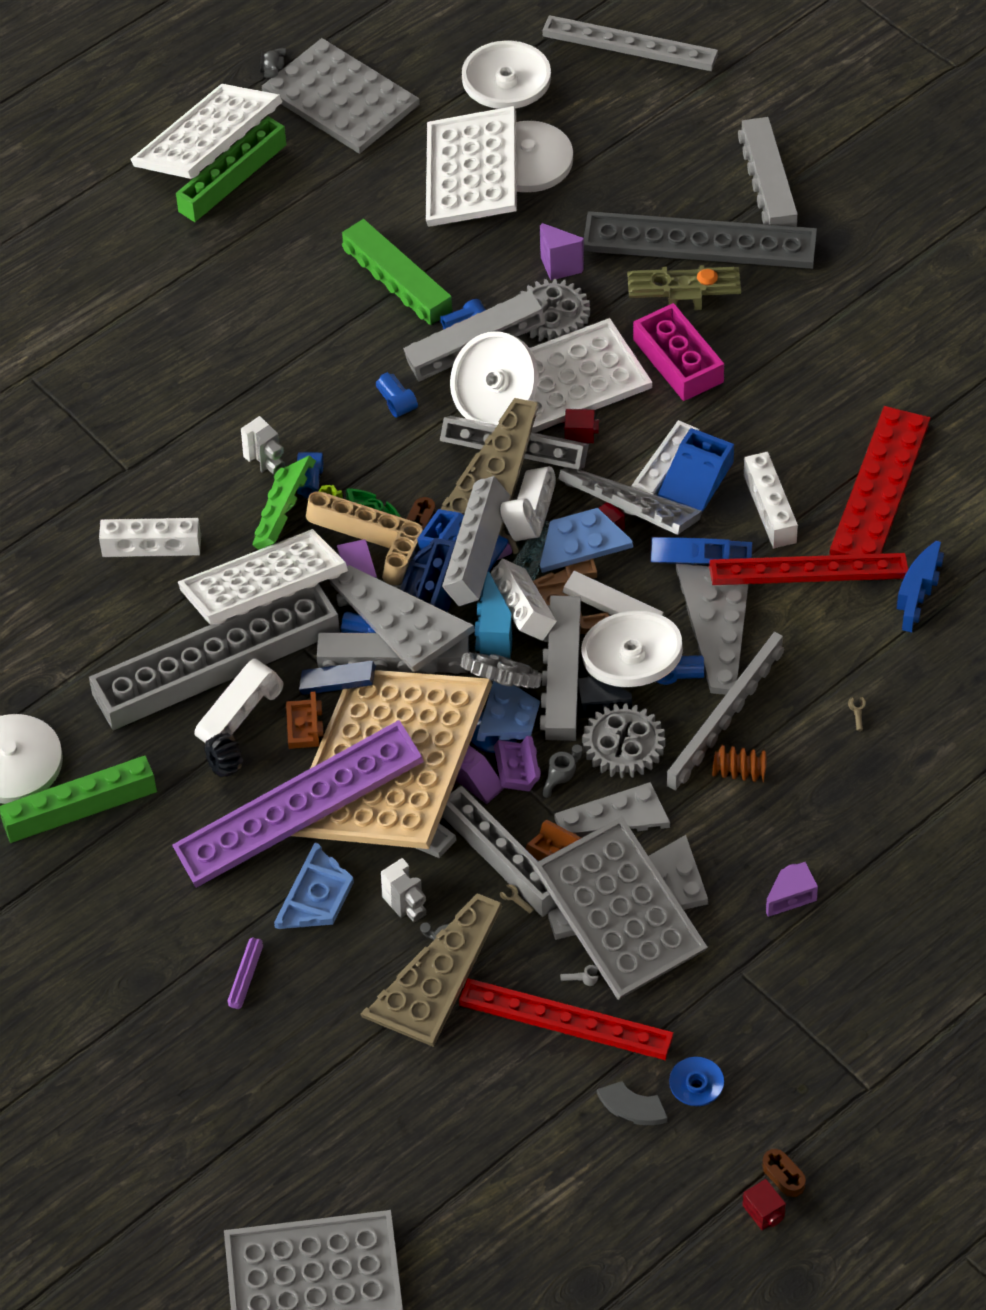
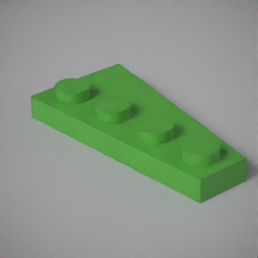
M307 456L285 468L282 467L275 473V480L272 489L268 493V501L261 513L262 518L255 531L256 536L252 544L258 550L276 542L288 518L285 513L294 506L297 497L294 495L299 486H304L307 480L305 476L307 469L313 468L316 462L311 456Z

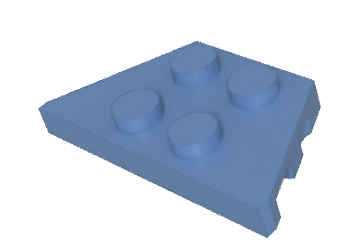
M599 508L550 521L540 562L541 572H547L633 548V543Z
M493 681L477 741H485L486 736H498L499 740L525 739L526 736H531L540 701L515 685L505 686Z
M314 843L274 922L277 929L334 924L354 883L353 877L345 869L340 868L338 862L333 857L329 858L322 851L318 843Z

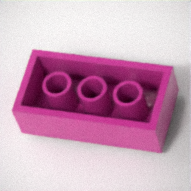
M674 303L633 322V341L683 401L724 382L723 361Z

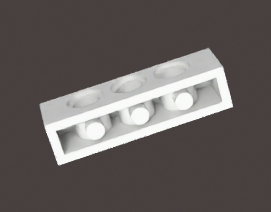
M768 452L745 457L744 477L772 547L778 548L797 543L798 524Z
M198 518L110 519L100 521L99 541L102 557L200 555L201 532Z
M502 558L499 564L493 568L491 576L511 612V617L519 631L543 641L557 621L526 569Z

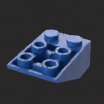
M690 428L678 447L658 496L703 512L733 464L734 444Z
M438 509L417 538L419 550L421 551L428 546L434 538L456 542L464 515L459 512ZM500 535L497 538L488 572L509 543L506 538Z

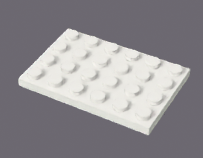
M221 84L133 156L131 161L134 167L189 179L199 175L203 168L212 164L215 158L222 152L229 150L234 142L243 138L247 131L257 126L265 116L274 112L276 107L282 103L279 94Z
M514 106L427 122L426 222L428 227L517 211L516 110Z
M610 318L530 348L538 367V387L533 401L538 402L539 407L532 428L533 433L565 422L566 409L596 410L652 388L651 379Z
M312 529L178 581L181 592L205 620L212 625L221 624L227 618L235 615H244L255 607L267 606L278 598L292 596L301 589L315 587L319 582L326 579H335L342 573L347 572L348 569L346 562Z

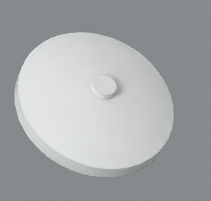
M497 41L481 46L467 57L462 68V82L468 95L482 105L497 109L512 106L520 108L537 101L545 94L551 81V68L546 56L535 47L517 41Z
M539 121L516 122L517 192L542 191L560 183L568 175L573 164V148L568 137L561 130L547 123Z
M487 332L469 341L459 352L451 372V394L457 409L466 419L498 425L499 419L514 398L533 401L538 387V367L530 348L519 338L503 332Z
M627 611L609 616L595 624L585 635L581 652L585 668L597 680L618 687H636L650 684L668 675L681 660L683 643L679 629L668 618L653 612Z
M22 714L0 716V803L6 804L47 790L56 780L61 770L63 755L59 738L48 724L38 718Z

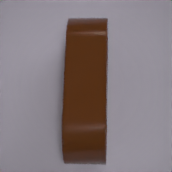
M428 497L417 499L406 519L420 523L424 530L436 513L435 502Z
M778 1149L767 1151L762 1161V1168L765 1174L785 1195L790 1197L801 1195L804 1192L806 1183L803 1172L783 1151ZM770 1160L774 1162L779 1160L780 1168L775 1164L770 1166ZM788 1178L791 1181L798 1180V1186L794 1184L788 1185Z

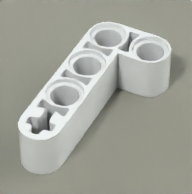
M550 466L527 470L518 499L505 501L501 504V517L514 541L539 538L542 533L556 484L555 472Z
M252 659L198 723L194 733L195 736L205 743L206 740L219 733L227 732L232 735L263 696L273 700L280 694L284 685L283 681L276 672L258 659Z

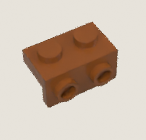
M310 692L311 700L286 702L289 749L319 747V736H324L323 721H318V716L322 715L321 700H316V692Z
M545 820L542 823L540 834L526 845V850L537 861H540L581 839V837L549 820Z

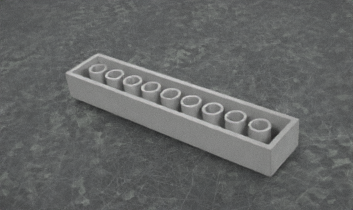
M319 584L312 588H304L296 591L292 596L278 598L267 606L255 607L244 615H235L227 618L221 624L206 626L90 676L89 681L92 695L112 730H116L236 678L252 659L256 658L266 665L318 642V633H339L338 614Z

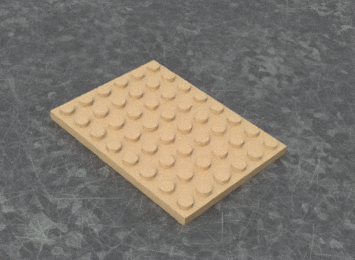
M375 670L373 685L343 689L311 768L400 720L424 762L291 836L429 849L491 690L492 683L490 679Z

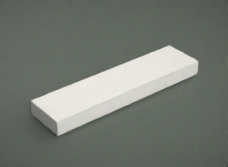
M678 420L636 478L632 487L657 495L685 435L690 428L698 431L699 429Z
M573 571L563 588V593L570 596H581L582 602L608 612L610 615L627 611H647L663 615L662 611L576 571Z

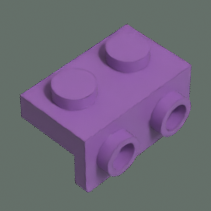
M526 736L522 743L498 740L495 743L494 750L501 788L530 791L534 784L539 781L541 775L536 758L537 750L532 736Z

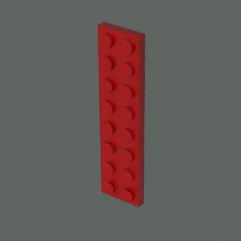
M887 406L883 407L830 547L829 555L882 554L929 427L930 417Z

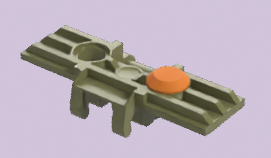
M701 265L699 269L667 271V267H662V270L627 271L629 298L668 297L669 305L672 303L677 305L678 300L693 299L694 310H702V295L741 294L739 267L704 268V265ZM655 282L662 283V286L656 285Z

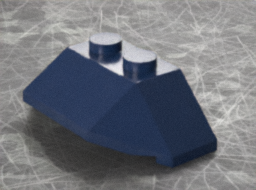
M434 538L428 546L410 560L400 590L448 613L452 598L442 585L456 542Z

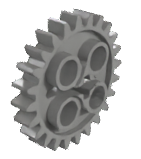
M544 279L543 285L536 281L535 288L527 286V291L531 290L542 307L546 321L545 324L528 331L530 332V338L538 335L540 342L544 337L550 341L552 338H558L582 329L584 324H588L590 302L587 300V295L582 294L581 288L574 290V283L566 286V280L557 284L556 279L552 283Z
M465 652L460 664L462 668L471 671L476 676L488 678L505 686H513L514 684L519 687L538 688L543 676L538 670H534L526 664L515 662L496 654L488 656L486 654Z
M627 703L624 704L623 709H619L614 704V710L612 711L604 707L603 715L595 712V719H588L589 726L584 727V734L582 735L583 752H586V759L592 760L593 767L600 765L601 773H604L607 769L610 770L611 777L616 772H619L620 777L623 778L625 773L628 772L633 778L634 771H638L643 775L644 767L652 770L653 762L659 763V755L664 754L665 731L661 729L660 721L655 722L654 714L647 716L646 708L638 712L637 705L630 710ZM628 724H631L628 729V737H625ZM623 743L621 755L617 757L620 752V744Z

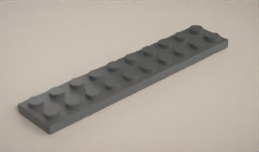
M588 211L584 234V251L813 269L817 228Z

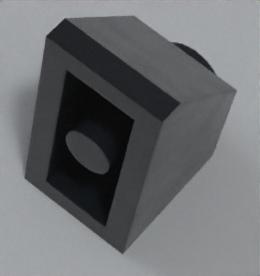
M593 676L578 679V697L582 718L595 717V712L603 715L604 707L612 711L614 710V704L619 709H623L624 704L627 703L628 709L632 710V694L623 688L603 683Z

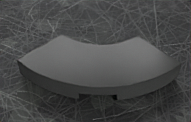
M623 1081L597 1089V1095L602 1104L617 1117L620 1116L638 1125L667 1123V1115L658 1095L648 1097L637 1095L629 1090Z

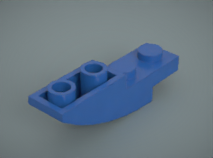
M653 537L651 540L652 563L709 565L712 559L752 558V542Z
M939 541L932 543L915 559L901 583L897 609L904 610L903 631L912 632L914 622L919 623L921 608H917L918 603L923 604L925 594L931 595L932 586L938 585L940 572L936 571L937 566L942 567L944 552H940L941 542Z

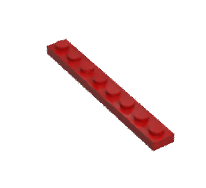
M905 553L712 559L709 563L712 585L904 579L908 571Z
M467 978L459 999V1006L662 1060H666L673 1040V1032L469 978Z

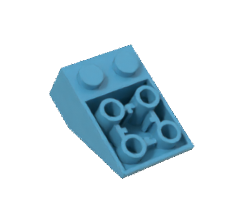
M487 572L480 595L481 598L477 603V616L479 617L478 621L475 622V650L480 651V654L488 656L496 654L511 659V612L490 572Z

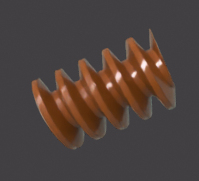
M722 745L718 752L715 751L712 776L716 777L719 770H721L722 778H726L730 771L734 780L741 773L743 781H746L751 774L753 782H757L761 775L764 783L767 764L766 751L763 750L760 756L757 757L755 749H752L749 756H747L745 748H742L740 753L736 754L735 747L732 746L729 753H726L725 746Z

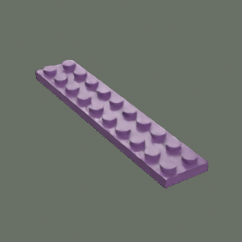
M398 720L176 842L172 846L194 886L197 888L418 766L424 760L402 723Z

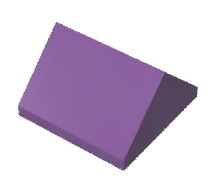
M542 223L540 225L541 260L550 280L582 273L584 270V238Z

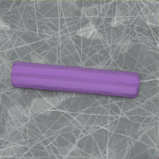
M252 937L248 941L228 998V1006L231 1008L240 1009L243 1005L263 948L261 939Z

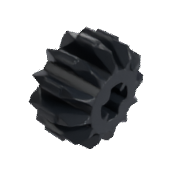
M227 732L219 733L206 740V747L204 748L207 756L206 759L215 775L227 777L242 769V751L239 749V743L235 742L233 735Z

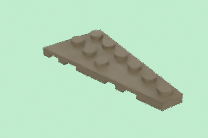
M519 398L512 400L499 419V424L492 434H489L484 446L479 453H476L457 481V486L442 503L443 506L440 510L459 512L464 515L474 483L480 479L495 476L510 494L509 501L513 500L538 411V402ZM502 522V525H501V528H500V532H499V535H500V536H502V531H503L504 528H505V523H504V522Z
M477 893L455 915V919L436 935V939L428 947L425 946L397 975V979L377 996L378 999L369 1008L366 1007L360 1014L362 1018L434 1047L494 925L502 904Z

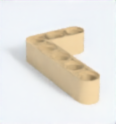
M313 492L308 498L306 519L309 522L390 548L386 556L382 578L390 585L402 584L410 560L419 551L417 538L423 531L421 525L324 492Z

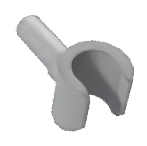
M588 965L582 973L561 974V981L583 980L584 984L593 986L597 982L598 976L590 975L597 974L598 968L595 965Z

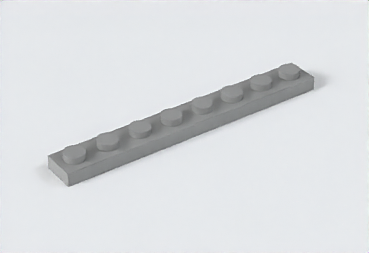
M551 15L548 16L543 28V37L712 71L718 56V50Z
M774 632L673 763L667 771L668 787L676 791L681 783L687 782L691 770L695 765L698 766L702 762L708 747L712 748L715 745L718 734L722 729L726 730L734 713L741 711L746 697L755 692L759 680L762 677L765 678L771 669L772 663L781 658L784 652L782 635Z

